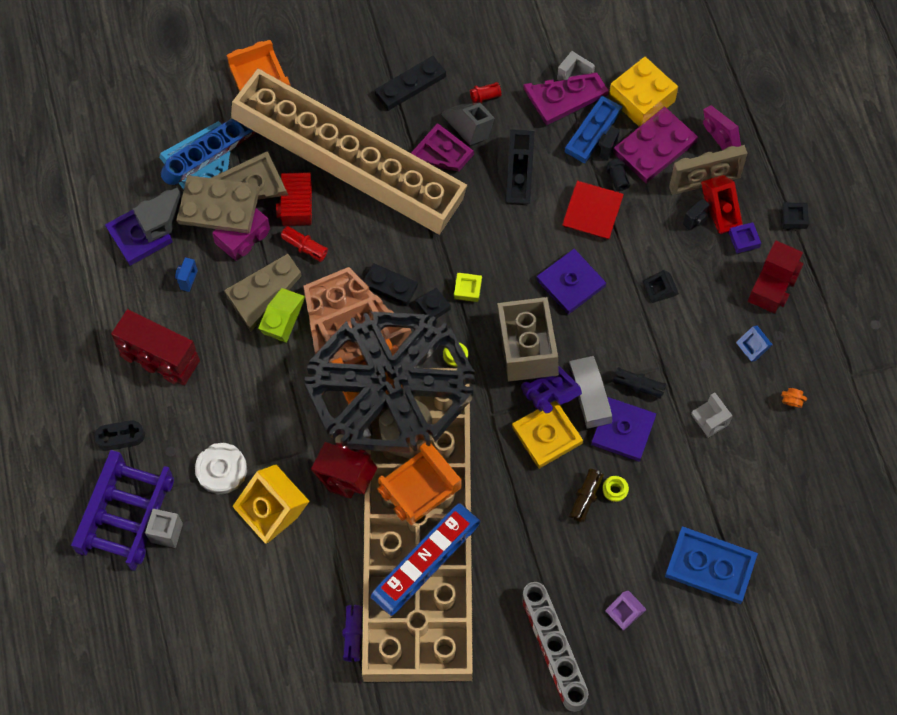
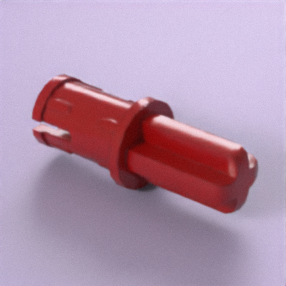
M289 226L283 229L281 233L282 239L299 248L298 251L300 253L305 252L319 262L324 260L327 255L326 252H328L327 247L312 240L310 235L304 236Z

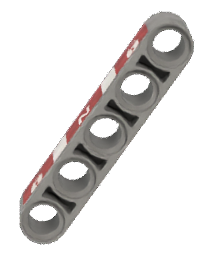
M530 582L523 590L522 603L565 708L573 712L580 711L586 705L589 695L588 689L546 588L539 582ZM531 592H536L540 594L542 599L538 602H532L527 596ZM545 616L548 617L552 623L551 625L544 627L541 626L537 622L538 618ZM551 641H557L561 644L562 649L554 652L548 648L547 644ZM568 666L572 670V675L563 677L558 673V668ZM571 691H577L582 695L583 699L575 703L568 698V694Z

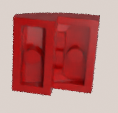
M577 181L563 226L610 240L624 194Z

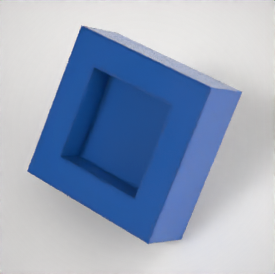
M185 257L183 264L179 265L176 270L175 279H177L181 290L188 292L191 290L198 271L194 259Z
M752 326L736 342L751 362L756 361L773 345L758 326Z

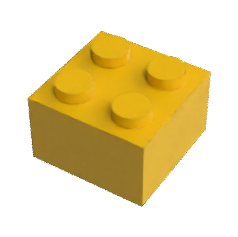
M643 57L611 83L609 99L621 105L622 111L640 127L663 107L668 108L675 102L678 86L649 59Z

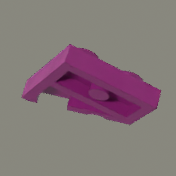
M712 105L703 109L704 127L722 150L730 146H741L739 128L734 122Z
M437 123L411 154L434 167L459 172L472 158L474 150Z

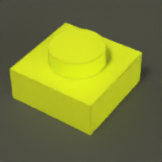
M457 273L454 299L479 302L482 276Z

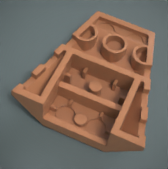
M350 267L304 285L315 354L346 321L350 328H352L351 318L354 317L357 323H363L365 321L364 313H367L370 320H373L370 311L394 313L383 304L377 295H374L369 290V287ZM385 327L381 330V333L385 340L390 339L392 346L396 344L399 348L411 334V329ZM347 342L336 352L329 363L340 357L344 363L362 354L356 343Z

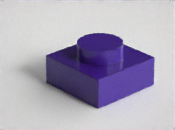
M753 222L730 228L729 235L736 253L760 248L761 241Z

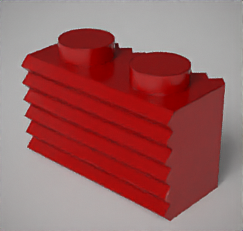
M281 173V180L288 195L281 196V203H276L277 218L281 217L283 226L312 225L311 174Z

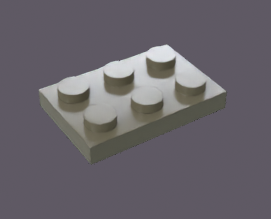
M730 146L723 151L715 153L706 152L699 157L683 158L675 162L669 185L671 194L675 195L702 188V181L720 175H725L731 180L741 178L748 154L745 146Z
M187 175L177 222L183 225L250 234L260 187L258 184Z

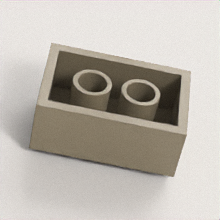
M548 297L497 303L498 321L508 381L558 376V352Z

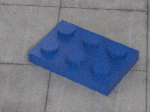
M682 526L665 577L741 604L758 553Z

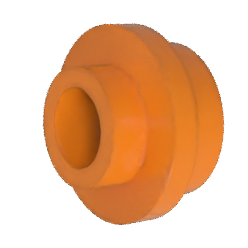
M788 388V391H782L783 404L802 408L803 402L807 401V397L803 396V391Z

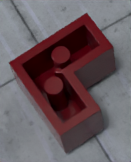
M775 240L751 291L748 302L774 314L779 306L784 308L790 295L786 293L788 286L794 287L804 265L800 261L803 252Z
M325 442L311 470L329 492L351 499L354 492L365 494L378 467L371 459L372 456L363 450H357L356 452L348 449L347 446L343 447L341 443L333 445Z

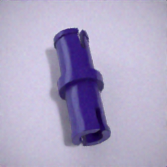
M352 605L346 606V625L342 630V636L345 637L343 660L352 662V658H354L355 662L360 661L361 638H363V630L361 629L363 607L360 605H354V609H352Z

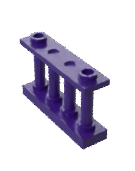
M110 450L71 546L76 553L85 556L88 550L94 547L127 557L126 564L130 570L135 571L137 565L142 564L146 554L144 547L148 537L145 532L152 509L160 510L166 492H170L173 487L174 477L170 468L166 466L163 467L160 476L126 466L121 453ZM126 476L155 485L151 500L117 490L115 484L118 477ZM114 499L147 510L142 522L138 523L108 514L105 510L108 501ZM105 523L137 533L132 547H127L98 538L95 534L98 526Z

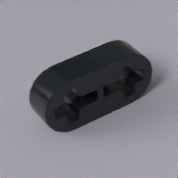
M130 420L100 426L96 430L94 438L100 449L110 451L139 445L145 438V432L139 422ZM130 429H135L137 432L134 438H130L128 435ZM106 433H109L111 437L109 442L105 443L103 438H105Z

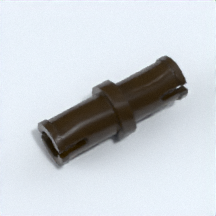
M591 468L588 470L582 487L576 492L578 497L571 513H569L570 518L574 517V520L578 522H585L592 502L594 503L597 499L596 492L604 478L603 473L599 474L600 471Z

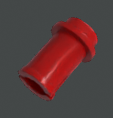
M498 82L482 87L476 85L473 89H470L473 103L482 104L484 100L501 97L502 95Z

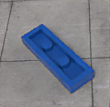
M601 96L565 147V153L586 163L598 146L602 134L607 133L621 113L622 106Z

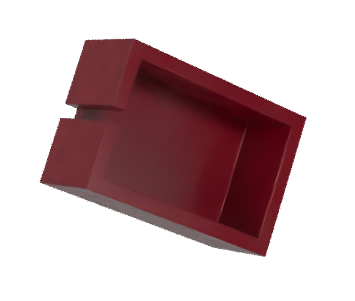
M129 309L125 311L111 333L115 346L120 352L119 355L124 360L130 363L136 361L146 371L150 373H155L156 371L173 384L178 382L185 386L200 362L192 340Z

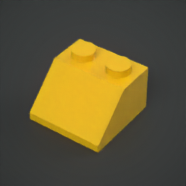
M273 465L255 473L232 507L266 544L293 523L310 501L277 465Z

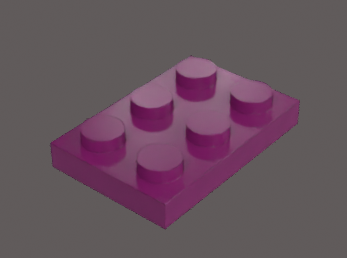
M663 107L613 148V153L647 184L698 141V136L666 107Z

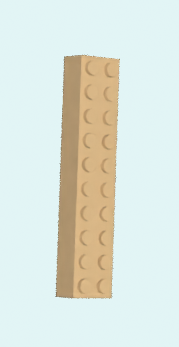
M260 69L255 71L232 101V119L439 235L464 198L467 184Z

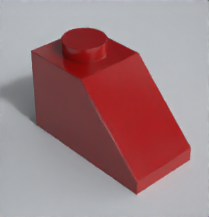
M725 175L702 181L704 200L710 204L708 211L718 232L723 234L729 232L732 227L743 225L735 182Z

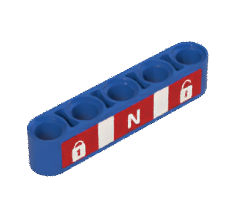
M230 119L170 156L161 170V178L169 185L178 184L187 178V175L191 176L220 156L253 137L256 132L236 120ZM226 132L231 133L235 138L229 137ZM208 144H212L216 149H211ZM189 155L194 156L197 159V161L191 160L189 158ZM169 167L176 168L179 173L172 172Z
M461 503L457 504L376 587L370 598L390 616L394 615L465 542L481 521Z

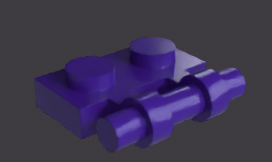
M559 365L558 376L536 378V381L532 383L525 381L521 384L524 396L528 400H533L534 406L538 410L544 411V413L552 411L553 406L550 404L551 402L556 401L559 405H562L582 394L580 385Z

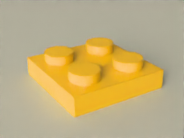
M556 401L550 403L553 406L550 413H544V411L537 409L512 424L514 432L539 469L583 444V439Z

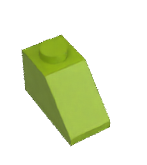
M281 288L268 304L258 329L264 335L287 343L305 296Z

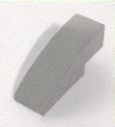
M594 356L569 361L573 380L580 385L582 394L578 396L587 429L612 423L611 409Z

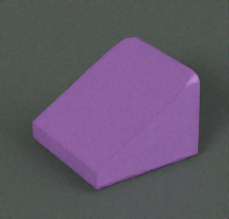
M625 591L605 611L625 630L646 611V608L630 591Z

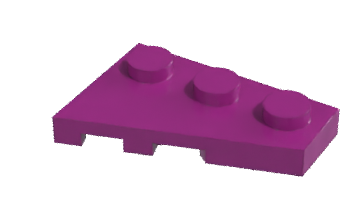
M598 73L572 76L568 80L555 82L554 80H547L545 83L537 85L528 83L524 84L523 88L546 126L598 101L601 96H608L609 93Z

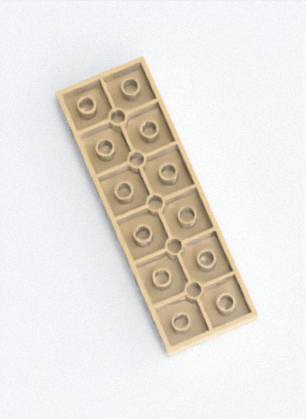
M424 368V369L457 370L458 368ZM414 396L430 411L432 424L437 423L453 404L449 398ZM470 402L436 442H434L433 438L431 439L432 445L461 478V489L412 526L407 520L402 521L394 511L396 506L390 499L385 501L377 489L379 488L378 478L381 475L387 477L411 458L395 456L388 451L365 450V452L372 456L371 459L378 468L365 492L362 677L364 682L472 681L471 535L394 615L390 616L370 598L376 587L457 504L461 503L471 512ZM380 414L371 423L373 435L367 437L368 439L381 440Z

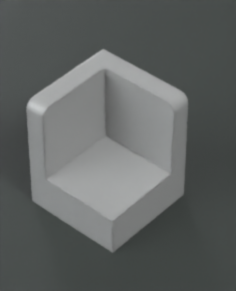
M571 51L558 67L557 80H568L572 76L594 73L595 65Z
M715 392L710 395L708 402L693 410L691 414L708 438L727 427L733 417Z
M152 509L145 534L151 543L176 548L183 523L176 513Z

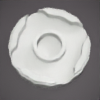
M217 443L209 446L208 449L198 455L195 463V475L200 485L208 492L215 494H226L236 490L244 482L247 474V463L243 454L234 445L227 443Z

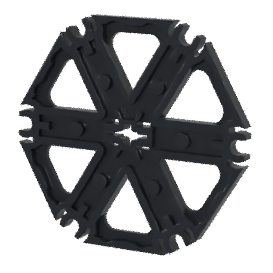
M370 311L373 320H370L369 315L364 313L365 321L363 323H357L353 317L351 318L352 328H350L346 321L307 365L308 374H315V376L305 377L304 384L327 436L330 433L331 439L334 440L338 435H344L341 438V445L343 447L348 446V449L410 453L407 443H410L413 451H418L416 444L418 440H424L426 445L430 446L429 435L436 442L469 404L473 396V387L465 385L475 384V372L451 327L447 330V324L443 323L441 327L435 328L437 324L436 318H430V315ZM385 327L412 328L415 332L392 355L381 330ZM354 342L357 344L366 365L329 363V361L345 343ZM440 347H445L449 350L458 367L457 370L420 368L432 353ZM385 372L387 373L388 377L394 380V389L392 385L389 384L388 381H386ZM327 391L359 392L337 418L331 417L322 399L323 394ZM414 396L449 398L453 404L437 423L428 424ZM387 406L400 432V436L395 440L365 438L363 436L365 429Z

